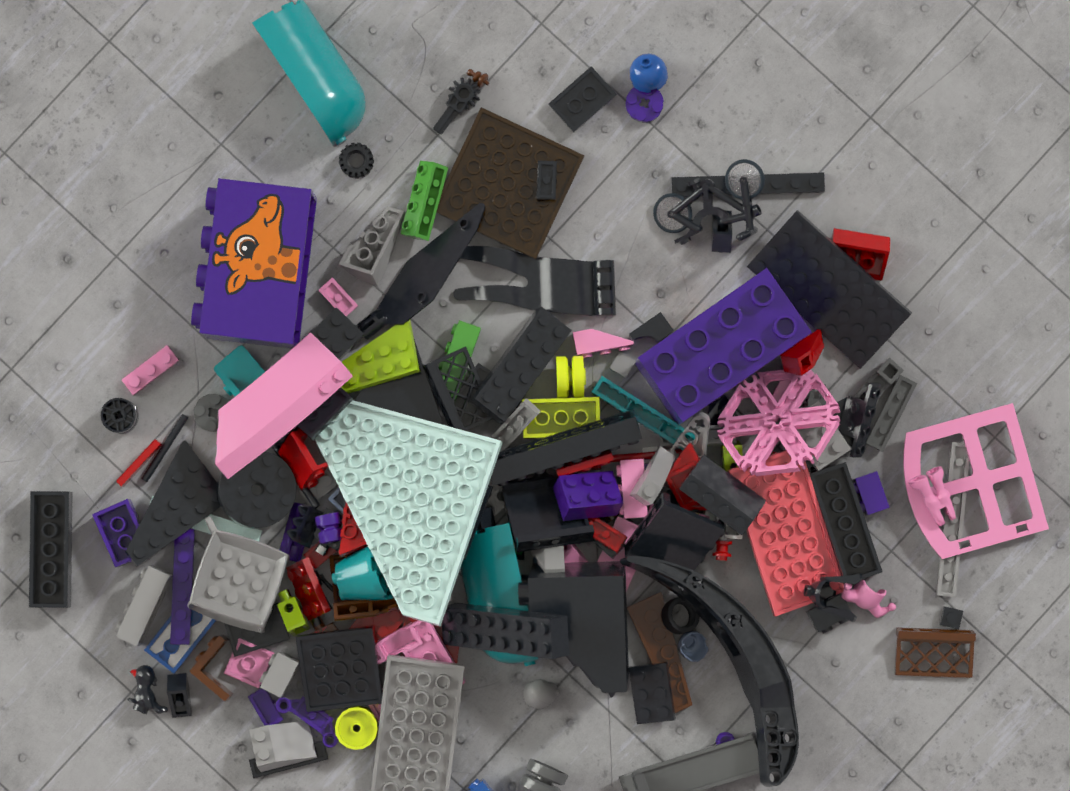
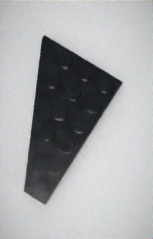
M186 440L181 443L125 551L136 567L221 507L218 499L217 481Z

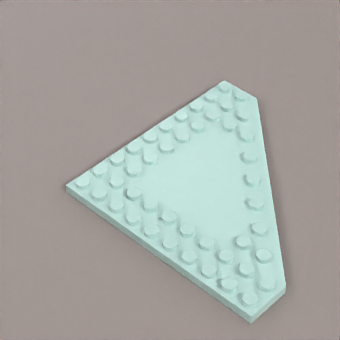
M352 400L315 440L402 615L441 626L502 446V441Z

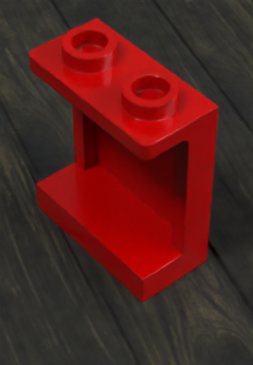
M299 429L288 435L278 453L292 470L299 488L304 489L308 487L310 489L319 483L318 480L325 474L324 472L328 464L326 462L320 465L316 464L304 444L308 436Z

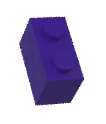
M877 471L853 479V485L856 494L859 495L861 500L859 503L865 515L890 508Z

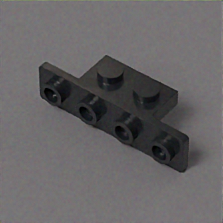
M869 383L865 400L852 395L847 397L839 432L854 438L850 457H862L866 450L865 443L871 431L872 418L876 413L877 399L881 395L880 383Z

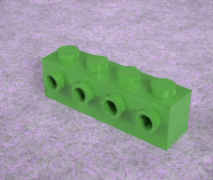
M420 161L407 205L405 219L402 223L401 235L417 240L429 241L448 167L435 162Z

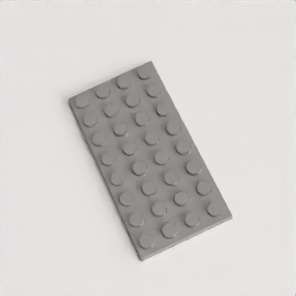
M396 655L387 656L371 791H449L465 664Z

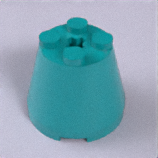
M368 546L335 564V573H332V581L335 585L337 584L342 601L388 600L394 598Z

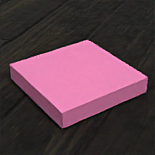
M239 638L236 650L238 651L241 643L249 647L257 645ZM261 648L236 657L232 653L224 674L260 688L261 682L259 680L264 671L268 670V663L274 652Z

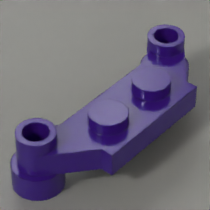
M304 696L301 699L289 700L283 697L277 700L276 709L279 713L292 712L322 734V742L326 747L333 748L337 745L338 738L332 726L334 718L323 710L307 712ZM280 704H287V708L281 709ZM328 737L334 739L332 744L327 743L326 739Z

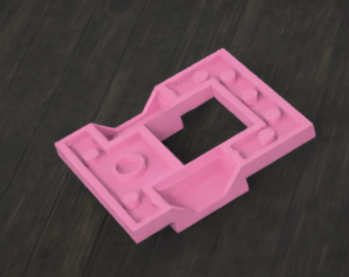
M420 620L403 626L375 643L378 664L386 661L388 655H397L401 652L404 653L405 657L455 663L433 624ZM381 704L369 705L379 722Z

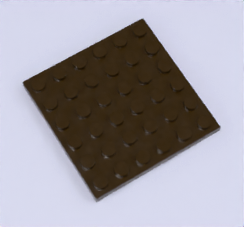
M481 107L443 186L436 213L456 222L476 205L483 203L485 211L477 232L536 259L585 155ZM538 161H557L555 200L536 199Z

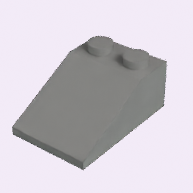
M304 721L266 725L249 730L256 764L260 772L317 758L311 728Z

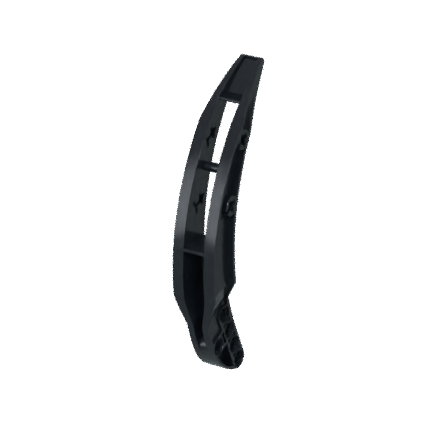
M627 556L620 560L622 565L651 577L681 598L702 618L716 635L728 654L743 691L753 709L758 744L760 782L765 787L780 785L787 778L796 761L799 748V732L791 678L778 650L764 628L729 592L692 569L649 557ZM717 622L722 625L721 629L720 626H717ZM766 715L770 718L769 723L766 721ZM768 734L771 736V742H770V743H769L768 740H767V735H768ZM785 734L789 736L788 742L785 740ZM769 754L772 755V762H770L768 759ZM770 774L774 776L773 782L770 780Z

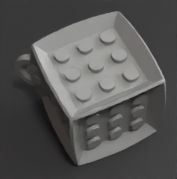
M210 516L205 518L212 537L201 560L190 601L187 604L188 608L235 627L260 633L265 632L264 628L272 612L271 608L276 602L286 563L290 559L289 555L253 539L219 531Z

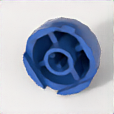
M650 53L642 54L632 62L630 66V80L637 90L649 93L656 88L657 90L661 89L667 82V67L664 61L657 55Z

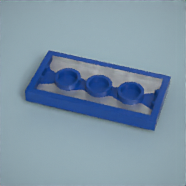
M192 610L190 645H171L170 616L144 651L175 674L217 620Z

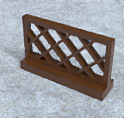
M896 627L895 675L973 677L974 641H976V633L973 630ZM901 641L910 642L914 647L905 654L901 650ZM923 642H929L933 648L924 655L918 647ZM942 643H948L952 647L945 655L937 649ZM962 643L970 644L969 651L964 656L957 650ZM917 649L923 657L914 664L908 656ZM934 650L942 656L935 664L927 658ZM955 650L961 658L952 665L947 657ZM905 658L913 665L907 671L900 670V663ZM924 659L932 665L927 671H921L917 667ZM945 659L951 667L946 672H940L937 666ZM963 660L968 664V673H960L956 669Z

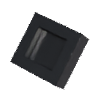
M944 606L939 625L959 630L963 611Z

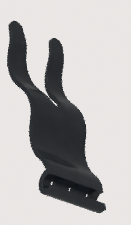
M467 246L460 258L503 268L525 277L528 284L526 287L486 285L458 288L453 294L455 299L459 301H495L531 310L543 307L548 312L588 316L616 315L614 260L581 261L545 257L534 259L522 253L489 246ZM599 268H609V272L599 273ZM599 286H610V290H599ZM610 303L611 308H600V304Z

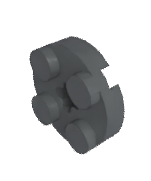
M207 394L201 397L194 407L196 423L204 430L217 432L219 424L218 412L216 413V418L213 416L209 417V409L217 408L219 411L229 401L218 394Z

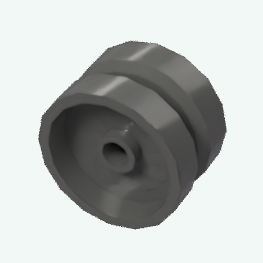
M530 758L526 768L536 776L523 774L519 784L530 791H561L552 782L558 785H565L569 775Z

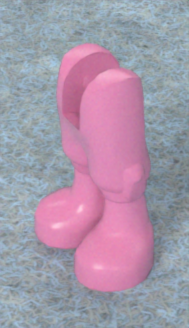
M942 466L932 468L926 472V475L914 477L909 481L913 489H918L922 492L925 506L929 509L933 519L939 526L945 524L940 512L942 508H944L950 520L956 519L950 493L943 484L944 471ZM929 480L932 482L936 490V495H934L932 492Z

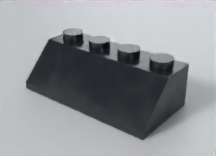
M704 454L679 488L741 535L747 530L766 502L763 497Z

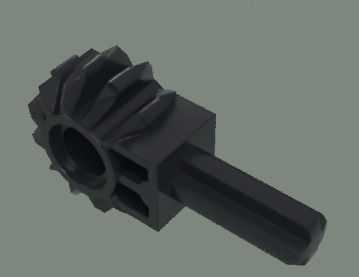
M460 78L461 84L454 81L453 83L456 88L449 87V90L454 93L448 95L449 99L446 102L448 108L433 127L434 131L442 135L457 113L462 115L465 110H469L468 104L475 107L476 105L473 100L480 101V98L475 95L480 94L481 91L479 89L474 90L478 84L473 83L470 86L472 81L470 78H468L467 83H464V78ZM466 89L470 92V95L463 99L459 96V93Z

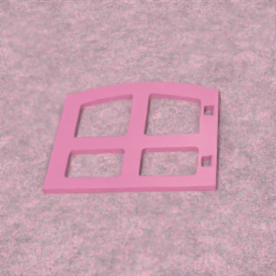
M1013 403L906 433L903 449V470L909 503L922 533L941 559L1049 529ZM1004 421L1008 429L1016 462L989 470L985 462L977 429ZM960 433L963 436L973 473L971 476L943 484L949 491L950 496L972 489L978 490L988 530L983 533L949 541L933 519L929 509L925 506L922 492L918 489H913L909 481L921 475L920 458L921 445L923 443ZM1021 477L1032 518L1005 526L1001 518L993 484ZM932 486V492L934 495H936V490L934 486ZM1026 524L1028 530L1017 533L1015 526ZM969 540L971 546L959 549L958 542Z

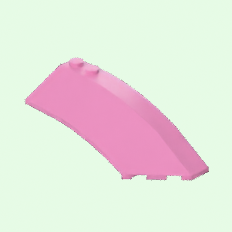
M309 333L266 372L219 409L215 465L229 479L303 421L353 375L312 333Z

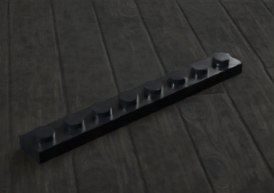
M824 172L764 174L765 183L760 194L825 192ZM760 174L748 175L750 176L751 195L760 187ZM729 175L731 188L735 193L742 195L739 179L745 175ZM725 176L671 178L672 193L680 194L683 197H688L695 191L693 186H688L687 183L697 178H700L701 181L710 179L714 182L717 189L727 195H731L725 184Z

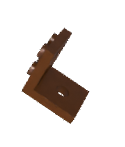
M216 635L207 644L209 646L207 651H201L195 658L197 663L189 672L223 701H227L233 693L205 670L206 666L229 640L224 635Z

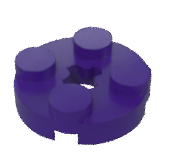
M633 87L626 97L625 106L627 113L632 119L648 123L659 117L663 109L664 100L657 88L646 93ZM641 99L649 100L648 108L640 107Z

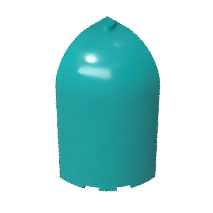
M298 0L295 5L293 2L281 6V11L274 13L272 10L252 22V24L324 130L332 146L335 144L339 146L347 140V136L357 129L364 117L366 108L364 91L305 1Z
M509 523L485 528L484 533H480V530H477L466 560L463 559L460 567L468 604L528 611L527 606H519L518 583L522 582ZM483 650L492 659L506 664L524 663V666L536 664L535 660H539L538 657Z

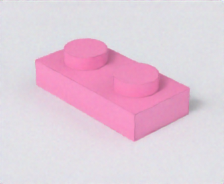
M333 277L319 289V292L334 308L337 307L346 317L358 307L356 302Z

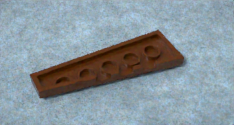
M659 592L628 606L627 610L652 664L668 662L675 713L692 706V701L673 633L667 630L662 622L661 613L665 602L662 593Z

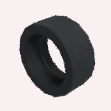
M679 597L670 599L662 608V622L671 633L683 634L690 632L699 623L700 616ZM677 604L683 605L688 611L689 621L686 626L681 627L673 620L672 612Z

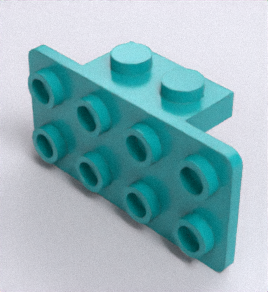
M242 345L238 346L214 366V371L225 384L223 389L229 396H237L265 372Z

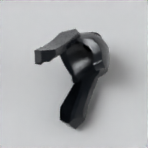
M862 573L849 576L820 577V580L814 581L811 585H805L804 596L810 597L812 602L816 604V608L855 622L857 616L851 611L827 606L826 604L830 597L836 596V591L829 585L830 582L856 584L863 579Z

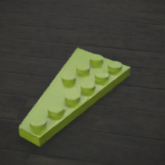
M407 321L404 325L393 326L343 360L342 364L353 377L342 385L341 388L349 394L420 372L411 321Z

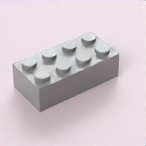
M148 566V568L143 569L140 575L142 581L139 586H135L131 595L134 598L130 604L126 605L123 612L125 617L122 621H119L115 629L117 638L135 646L143 644L173 579V574L155 566Z

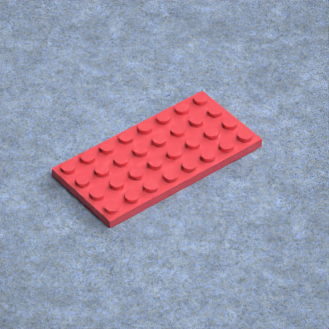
M786 450L770 455L765 465H786L791 462V457ZM806 461L804 462L806 469H802L798 464L797 466L801 471L781 474L751 475V467L747 468L745 472H743L742 468L740 470L739 467L727 470L766 500L746 531L772 614L775 617L814 603L810 597L804 596L805 585H811L814 581L820 580V577L841 576ZM829 583L830 587L836 591V595L843 592L844 583Z

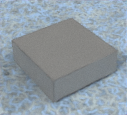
M619 352L609 369L626 378L635 361Z

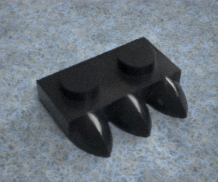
M300 505L298 510L301 513V517L292 519L296 529L287 530V534L292 541L310 548L317 529L315 517L323 515L324 512L314 509L309 505Z

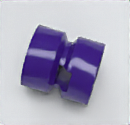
M340 512L315 517L316 526L321 530L318 533L320 544L341 541L342 528L339 525L342 522Z

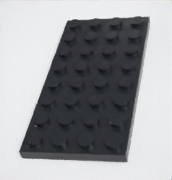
M798 210L747 265V268L755 275L767 268L797 312L815 329L821 330L822 335L860 369L912 314L907 307Z

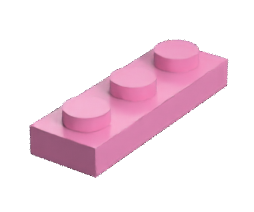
M166 345L124 377L122 382L132 395H135L176 364L179 359L170 347Z

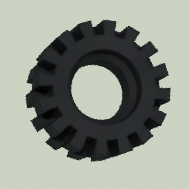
M358 142L356 144L351 143V145H346L341 150L339 165L349 177H355V179L363 178L373 168V155L366 145ZM355 153L361 154L364 158L362 166L354 168L349 164L350 156Z

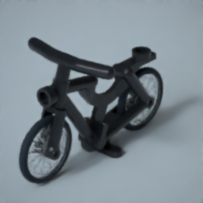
M747 159L735 161L727 169L725 174L726 187L731 195L741 199L742 203L717 189L712 180L704 179L701 181L700 178H697L687 183L688 186L692 185L695 190L688 197L685 198L676 193H668L660 197L654 206V220L659 228L668 233H679L689 228L690 230L686 235L674 240L675 244L680 242L681 245L691 241V236L703 230L701 221L707 215L719 216L721 218V225L745 221L746 230L736 236L738 241H742L758 232V228L754 226L753 220L761 215L762 212L758 204L752 206V199L758 196L764 187L765 176L763 170L757 163ZM712 194L741 213L730 216L727 211L714 207ZM703 195V209L692 220L691 204Z

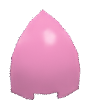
M575 544L564 545V563L588 562Z

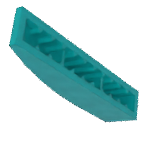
M603 376L600 377L591 391L593 395L622 413L634 409L639 424L672 444L676 442L685 429ZM687 432L685 434L688 440H695L693 433Z

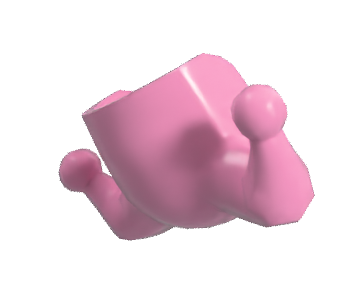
M865 580L855 584L853 589L852 584H844L841 598L847 602L855 603L862 609H868L876 618H880L889 611L896 609L894 603H890L887 607L880 606L881 600L886 595V590L884 589L874 592L868 587Z

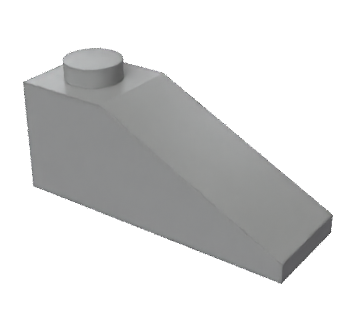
M659 446L630 493V496L644 505H652L666 481L676 456Z

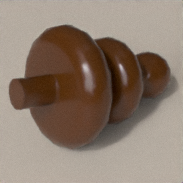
M472 69L467 71V75L473 77V82H477L479 88L485 84L489 85L487 73L481 74L480 71L475 73Z

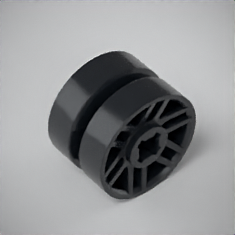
M124 398L110 399L101 409V421L109 431L119 434L128 433L138 423L139 413L136 406ZM117 413H121L123 418L118 419Z

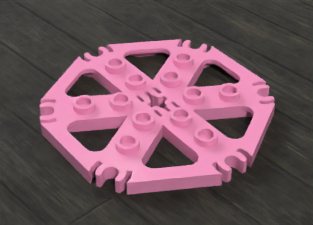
M782 369L759 372L757 375L760 379H757L756 375L753 374L754 381L752 383H747L746 380L743 381L746 388L741 383L739 384L718 418V426L724 428L717 430V433L740 470L742 468L743 472H745L747 468L751 467V475L756 476L801 471L797 466L798 464L802 469H806L804 466L806 460L814 464L812 455L816 460L819 459L840 425L839 416H833L835 413H840V407L817 374L815 375L811 371L808 376H805L807 372L800 376L786 373ZM792 380L777 403L767 388L768 383ZM813 389L818 390L826 401V405L799 408L809 391ZM744 398H750L760 412L758 414L733 417L735 410ZM781 418L782 421H780L779 424H776L775 422H777V420ZM825 427L824 435L814 448H809L797 431V429ZM758 434L745 456H741L732 444L735 437ZM778 441H780L790 455L791 462L786 465L766 466V460Z

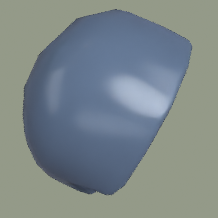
M690 631L680 637L678 649L684 658L691 662H698L705 658L708 647L706 645V638L697 631Z

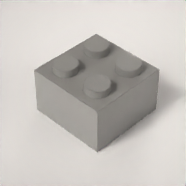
M280 651L272 655L268 663L271 667L269 671H264L259 682L262 683L260 688L282 698L300 664L299 660Z

